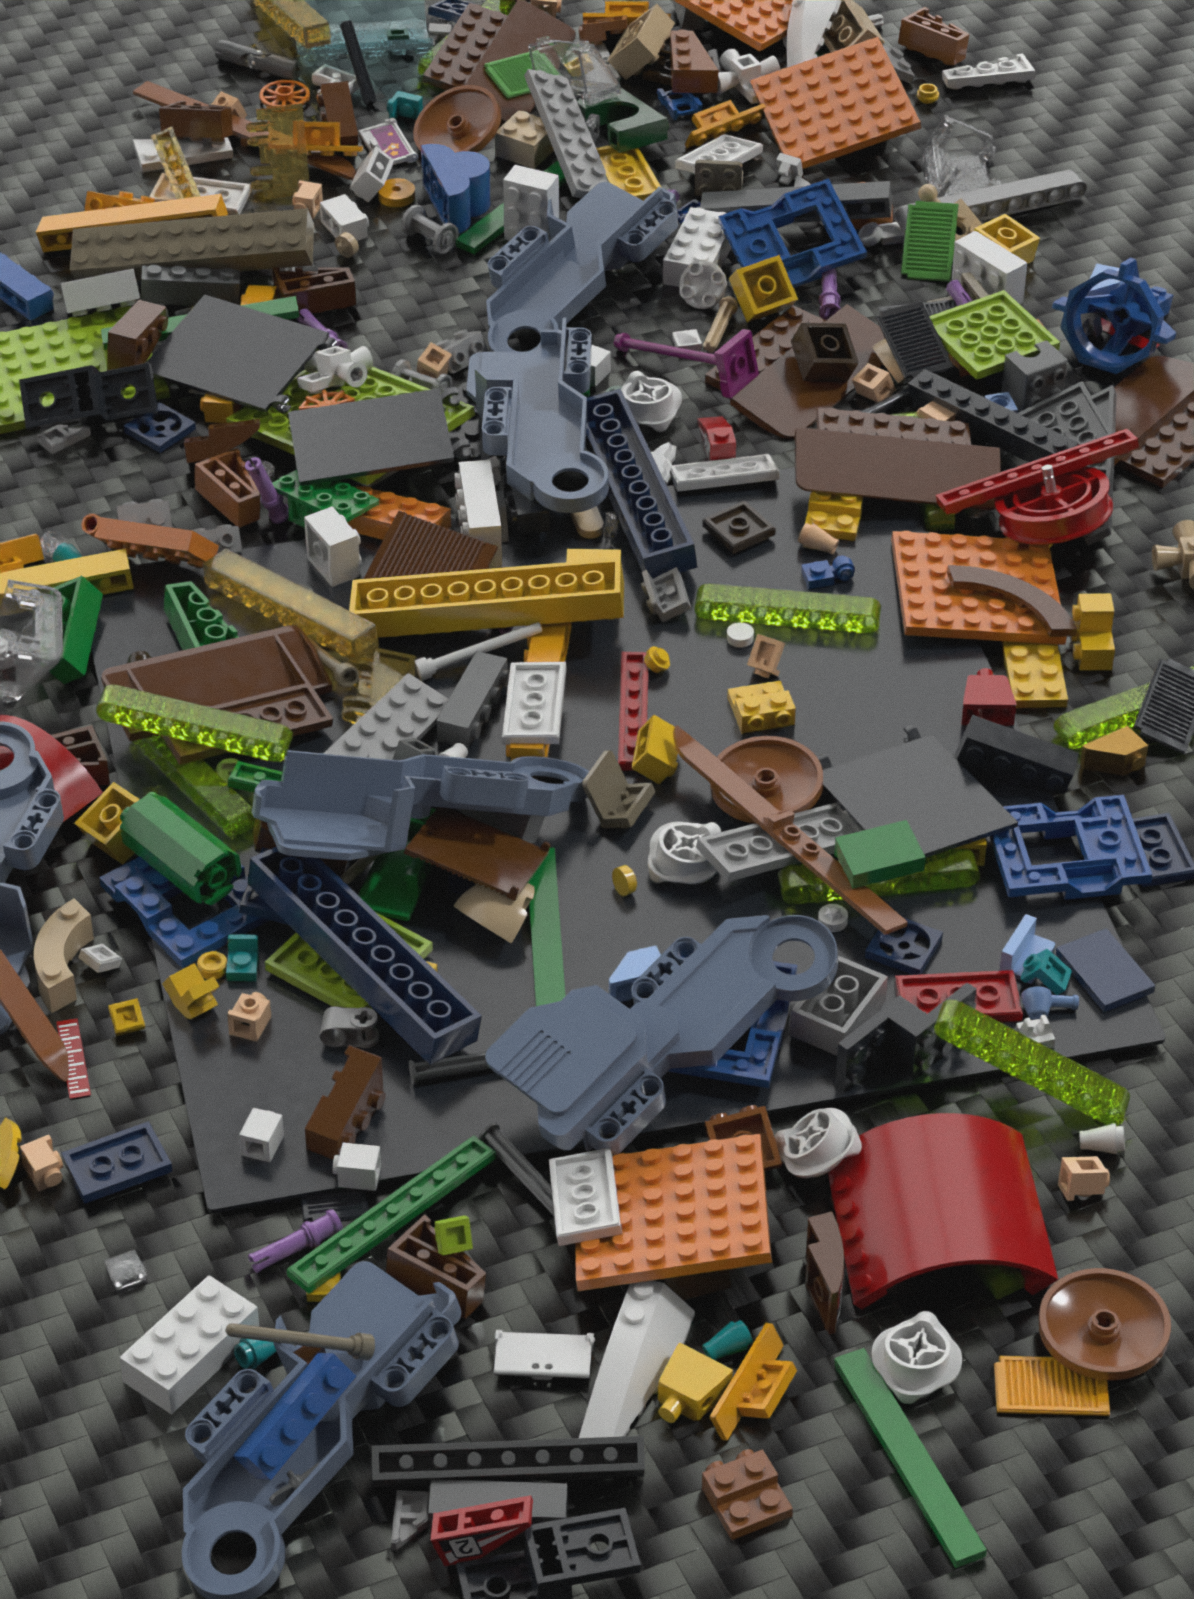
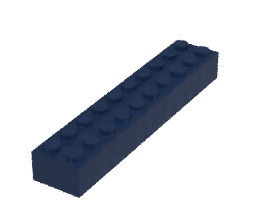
M621 388L588 397L585 447L588 452L602 459L608 468L609 489L607 495L642 572L647 570L652 579L676 567L680 573L698 568L694 542Z
M277 847L250 858L247 884L430 1065L477 1042L482 1015L320 858L285 855L280 853Z

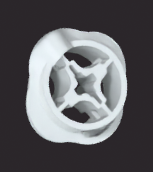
M640 371L632 372L621 388L637 424L650 426L657 432H663L668 428L682 405V394L675 385L663 379L649 378Z
M671 822L658 828L651 838L648 856V870L652 881L655 883L668 881L698 884L711 879L717 870L699 852L696 844L698 838L720 833V827L713 822L708 824Z
M835 1108L814 1110L802 1117L792 1128L780 1130L775 1134L780 1158L784 1161L788 1171L799 1178H812L824 1175L835 1168L843 1158L858 1155L862 1148L857 1130L851 1124L849 1117L841 1110Z
M923 1311L915 1317L883 1331L875 1339L872 1346V1363L898 1400L905 1404H911L919 1398L952 1383L961 1371L962 1354L959 1346L953 1341L936 1316L929 1311Z

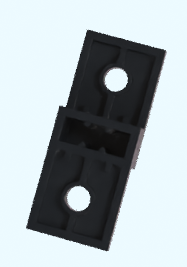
M150 363L99 372L93 365L19 379L27 430L75 421L80 422L83 426L92 427L159 413ZM127 387H135V395L130 399L124 398V390ZM53 394L54 402L50 406H43L42 400L44 396Z
M966 983L928 1014L900 995L838 1043L835 1085L845 1091L851 1085L859 1083L865 1074L874 1067H879L885 1059L912 1078L922 1070H927L934 1060L942 1054H947L955 1043L962 1038H967L974 1028L973 1017L976 1008L977 989Z
M626 1508L533 1524L524 1531V1551L456 1563V1571L463 1599H572V1585L641 1573V1563ZM594 1542H604L608 1547L605 1550L596 1551L590 1545ZM498 1584L504 1586L506 1590L500 1594H493L488 1591V1588Z

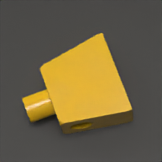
M679 1342L658 1382V1401L663 1404L658 1411L659 1415L669 1423H674L680 1414L693 1421L700 1420L717 1405L732 1380L733 1370Z

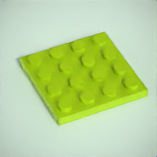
M1005 290L929 316L945 350L976 380L1003 371L1005 355L1017 351L1024 357H1035L1040 352L1034 345L1046 340L1057 350L1060 349V341Z
M378 914L423 959L433 951L431 941ZM297 933L265 961L266 971L332 1007H366L372 1009Z

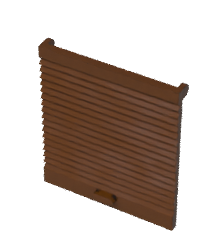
M398 511L364 579L488 569L498 550V546L479 541L468 535L465 536L449 528L446 529L430 521L427 522L416 516L413 517L405 512Z
M437 807L407 845L404 854L413 858L419 857L421 861L425 860L426 863L435 864L437 868L441 866L442 870L446 869L447 872L457 873L458 877L462 876L464 879L468 878L469 881L473 880L475 884L479 883L480 886L489 887L491 891L495 890L496 893L500 892L501 895L505 894L507 898L516 901L547 857L550 844L543 842L541 847L450 808Z

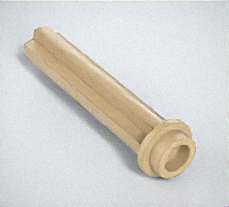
M731 296L720 300V309L703 343V349L708 350L709 353H713L717 349L732 314L738 310V303Z

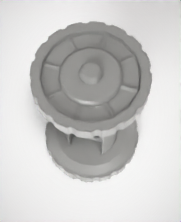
M420 205L408 208L401 220V228L404 233L410 236L416 233L424 235L433 241L434 250L442 254L447 253L453 248L459 234L458 228L454 224L446 223L440 226L426 218V210Z
M404 359L399 360L395 364L391 373L408 381L411 377V382L428 389L439 388L440 393L452 387L450 375L441 374L436 379L411 370L410 362Z

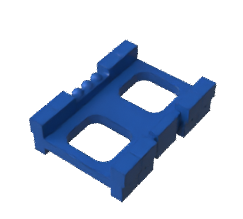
M662 88L657 89L658 99L669 111L673 120H677L679 116L702 111L703 104L692 93H674L672 90L664 92ZM681 94L683 98L672 100L669 98V95ZM685 105L691 108V110L679 111L677 107Z

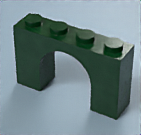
M622 88L576 100L588 129L607 124L608 145L619 153L668 140L667 131L669 123L667 118Z

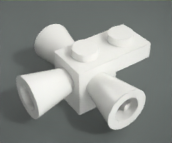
M735 49L725 51L720 57L719 64L721 68L729 72H719L716 94L720 95L735 87L751 104L758 103L750 80L779 71L780 65L776 57L770 56L759 62L751 54L740 56Z
M333 346L321 351L318 350L304 366L305 370L311 374L297 378L298 387L309 391L311 394L322 393L324 388L343 386L345 382L352 387H359L366 380L367 370L372 369V355L365 346H361L353 352L339 346Z

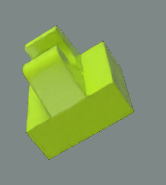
M464 1215L435 1221V1236L439 1254L447 1255L473 1249L469 1217Z

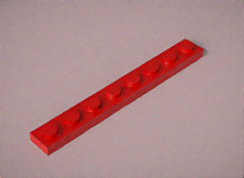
M1124 429L937 494V504L946 515L950 513L955 514L964 508L984 504L987 500L1004 497L1013 491L1030 488L1034 484L1044 481L1042 472L1044 465H1052L1054 479H1056L1059 475L1079 471L1093 463H1102L1113 456L1128 454L1131 450L1139 448L1138 438L1128 429Z

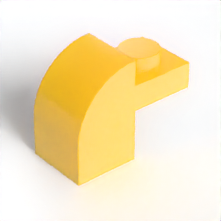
M195 963L169 976L162 983L175 1007L188 1019H192L218 1005L212 994L220 986L214 976L204 981Z

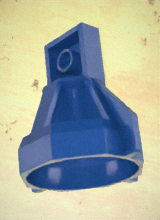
M1133 258L1122 262L1119 271L1108 268L1069 290L1068 297H1061L1053 302V309L1064 312L1060 328L1078 361L1114 374L1154 353L1157 342L1167 344L1176 337V332L1163 320L1164 316L1169 313L1173 295L1166 293L1167 290L1161 287L1150 288L1146 280L1139 277L1137 261ZM1115 279L1124 282V284L1110 291V294L1086 296L1095 285L1104 280ZM1105 312L1115 329V333L1102 351L1096 348L1087 338L1082 327L1081 314ZM1151 329L1150 340L1143 349L1128 356H1119L1133 336L1136 337Z

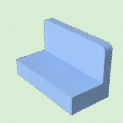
M1025 914L1001 953L1000 971L1014 970L1015 978L1021 980L1024 969L1023 963L1028 956L1038 954L1046 948L1051 952L1055 949V942L1035 935L1037 918ZM1037 977L1033 978L1027 983L1032 984Z

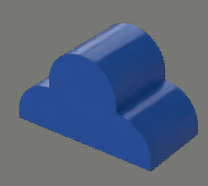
M440 144L421 145L422 185L443 224L452 223L458 228V232L461 233L470 226L471 217L481 215L490 208V162L484 155L477 152L462 151L455 153L451 148Z

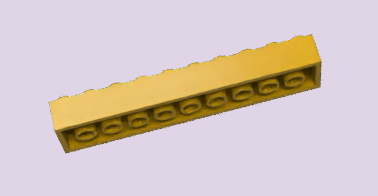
M621 558L353 580L349 609L354 639H371L529 626L537 622L540 624H559L564 622L624 618V578Z

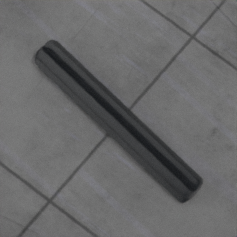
M345 20L340 24V28L364 104L372 105L377 99L353 22Z

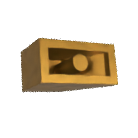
M1126 726L1083 745L1080 766L1086 770L1123 776L1145 766L1148 745L1133 730Z

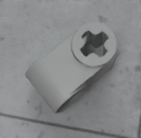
M330 1007L324 1012L319 1038L323 1044L329 1047H348L350 1045L353 1047L370 1048L375 1046L380 1039L379 1031L375 1027L378 1021L377 1013L373 1009L366 1007Z

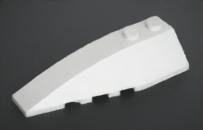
M841 0L792 1L793 6L787 30V67L817 58L815 53L822 47L825 41L822 36L825 31L830 29L832 25L829 21L830 17L837 14Z
M651 1280L631 1283L629 1285L595 1381L579 1438L626 1436L630 1430V1425L637 1416L640 1417L653 1393L656 1394L658 1392L659 1379L679 1342L685 1343L695 1311L664 1283Z

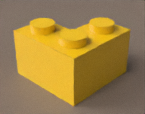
M1111 593L1079 594L1078 603L1073 605L1072 608L1073 621H1075L1077 627L1076 636H1070V641L1075 642L1073 644V658L1078 659L1080 670H1112L1115 647L1112 636L1114 606Z

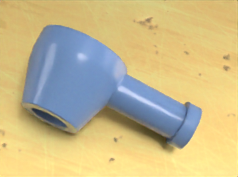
M1031 987L1024 990L1021 994L1023 1006L1028 1016L1033 1020L1040 1019L1041 1015H1046L1047 1017L1050 1007L1071 1008L1072 1010H1077L1079 1007L1078 995H1052L1051 991L1045 987Z

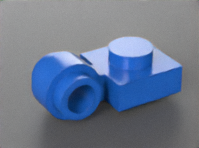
M841 555L834 559L832 566H829L827 560L802 564L801 573L808 589L834 585V579H840L841 581L850 580L854 576L855 567L850 558Z

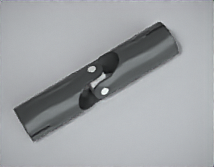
M224 39L219 40L215 48L217 59L261 70L285 79L296 81L302 71L300 61L276 54H267L261 50Z

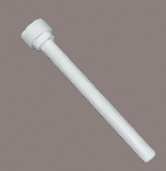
M537 622L433 660L431 658L426 659L425 657L414 660L421 681L432 678V674H435L436 670L472 658L476 651L486 653L542 633V627Z

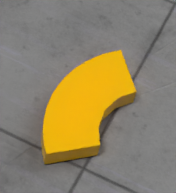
M6 1117L0 1125V1187L3 1189L9 1185L19 1160L17 1142L20 1143L22 1141L18 1125Z

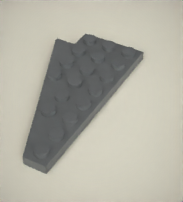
M1083 381L1018 414L1081 445L1115 433L1117 394L1112 385L1091 396ZM1114 456L1102 463L1088 465L1102 471L1107 476L1110 484L1108 495L1112 501ZM1112 514L1099 528L1082 536L1087 546L1112 534Z

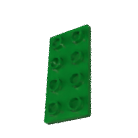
M297 470L282 476L272 483L278 494L288 498L289 521L304 528V517L329 507H333L339 515H343L346 521L349 522L379 505L378 498L340 480L300 486Z
M408 831L406 847L415 837L416 832ZM405 849L381 854L374 860L358 896L374 912L382 916L409 921L435 864L431 865L430 862L421 861L419 857L413 858L404 854Z

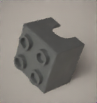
M1047 340L1034 345L1040 352L1035 357H1024L1017 351L1005 355L1001 393L1009 392L1018 412L1064 390L1068 360Z

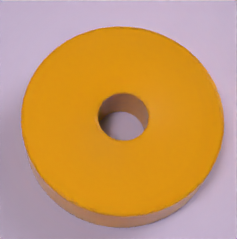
M388 179L378 191V199L382 204L389 207L409 205L415 200V186L406 179Z

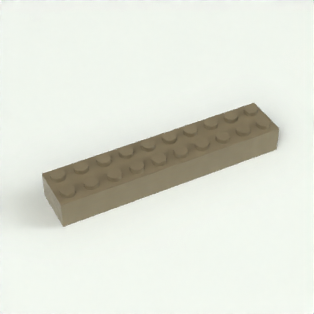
M308 208L73 229L70 271L74 279L79 280L134 269L137 281L142 279V265L182 266L188 268L207 267L211 269L231 268L233 270H240V272L272 269V267L312 266L314 222Z

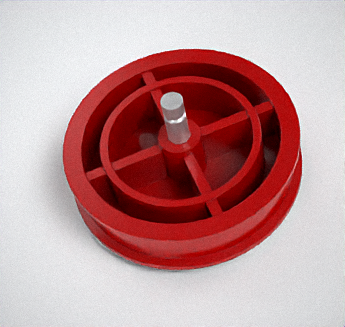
M1044 465L1042 467L1044 481L1036 483L1030 488L1013 491L1007 496L995 498V507L1000 514L999 528L1001 532L1011 540L1026 544H1053L1076 539L1099 528L1109 519L1113 512V501L1108 495L1110 488L1109 480L1102 471L1090 466H1085L1076 472L1059 475L1054 479L1052 465Z

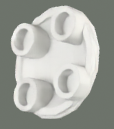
M692 262L681 275L679 283L680 295L686 303L694 308L707 309L714 307L726 293L727 281L725 274L719 266L712 262Z

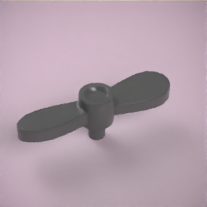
M319 1463L302 1475H295L292 1470L288 1471L286 1475L289 1478V1484L273 1493L269 1498L270 1503L273 1506H277L284 1502Z

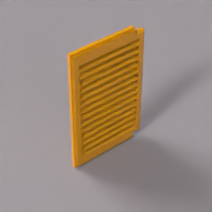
M999 1356V1362L994 1363L997 1413L1110 1416L1107 1380L1080 1375L1063 1366L1054 1357Z

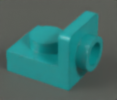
M397 91L387 103L386 109L389 112V119H397L398 116L417 120L420 112L423 110V96Z
M228 935L227 981H257L259 964L258 936Z
M1046 948L1040 953L1031 954L1026 958L1023 963L1024 969L1020 979L1026 983L1037 977L1052 992L1059 995L1066 990L1072 970Z

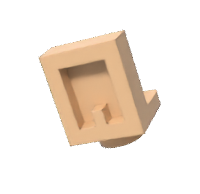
M222 91L211 104L231 107L232 114L243 119L247 116L239 99Z
M757 634L747 665L754 668V674L769 679L770 674L779 676L780 671L777 670V666L785 643Z

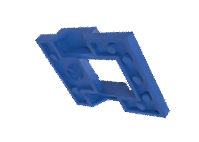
M829 179L785 193L769 207L754 212L740 208L718 216V222L741 268L780 255L793 288L822 278V272L866 258L867 251ZM816 210L832 242L790 256L777 228L792 224L796 216Z
M1124 795L1095 797L1077 811L1057 813L1043 803L1003 806L1017 820L1018 827L989 836L1008 897L1062 892L1065 900L1122 894V888L1125 885L1145 884L1152 881V872ZM1042 831L1044 839L1077 836L1084 860L1031 866L1021 833Z
M141 857L99 877L100 886L117 903L126 901L138 913L150 937L181 968L198 960L202 954L215 951L228 944V935H244L270 921L239 913L240 903L248 885V877L245 875V867L242 864V872L239 878L234 876L230 882L234 885L232 891L224 897L233 907L191 930H188L173 915L172 905L167 901L183 891Z
M684 955V956H682V957H683V958H687V957H689L690 955ZM773 961L779 971L789 975L797 974V965ZM777 999L751 1026L745 1052L728 1049L714 1065L672 1068L669 1072L769 1088L778 1049L781 1047L791 1001Z

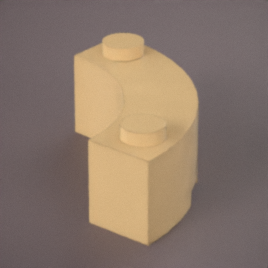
M75 899L62 905L48 918L35 942L34 963L38 989L44 1004L51 1013L77 1000L74 975L67 967L68 962L72 961L73 957L83 946L94 939L91 914Z

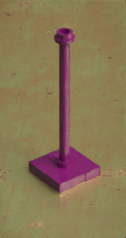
M742 329L714 354L630 339L627 333L617 334L614 338V347L622 352L630 348L717 365L722 396L725 398H732L759 375L751 330Z

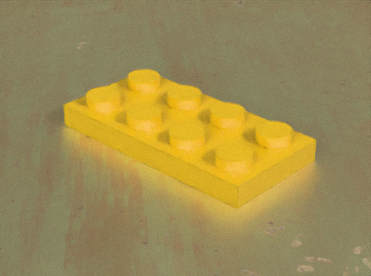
M610 146L596 148L609 183L643 201L660 186L639 148L621 153Z
M1001 641L1007 678L1016 700V708L1067 707L1068 696L1058 644Z

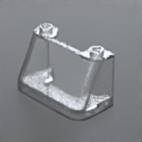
M549 36L537 38L535 43L528 45L532 69L535 71L541 70L552 75H562L567 78L575 95H582L583 104L591 105L621 94L620 83L594 44H589V41L550 40Z
M945 115L923 150L926 182L936 187L937 198L1001 184L1000 179L995 177L988 180L985 163L987 159L992 158L995 152L993 135Z
M10 579L7 581L0 606V636L8 641L6 656L0 673V701L14 702L19 700L60 662L63 652L62 596L53 587Z

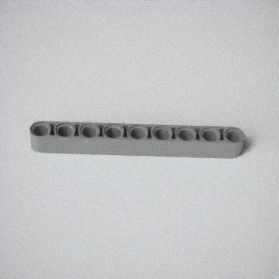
M1065 170L944 196L938 199L941 203H955L962 198L978 220L982 221L999 217L1003 214L1009 215L1080 199L1086 193L1087 185L1073 170ZM909 204L898 208L894 215V220L904 231L906 230Z

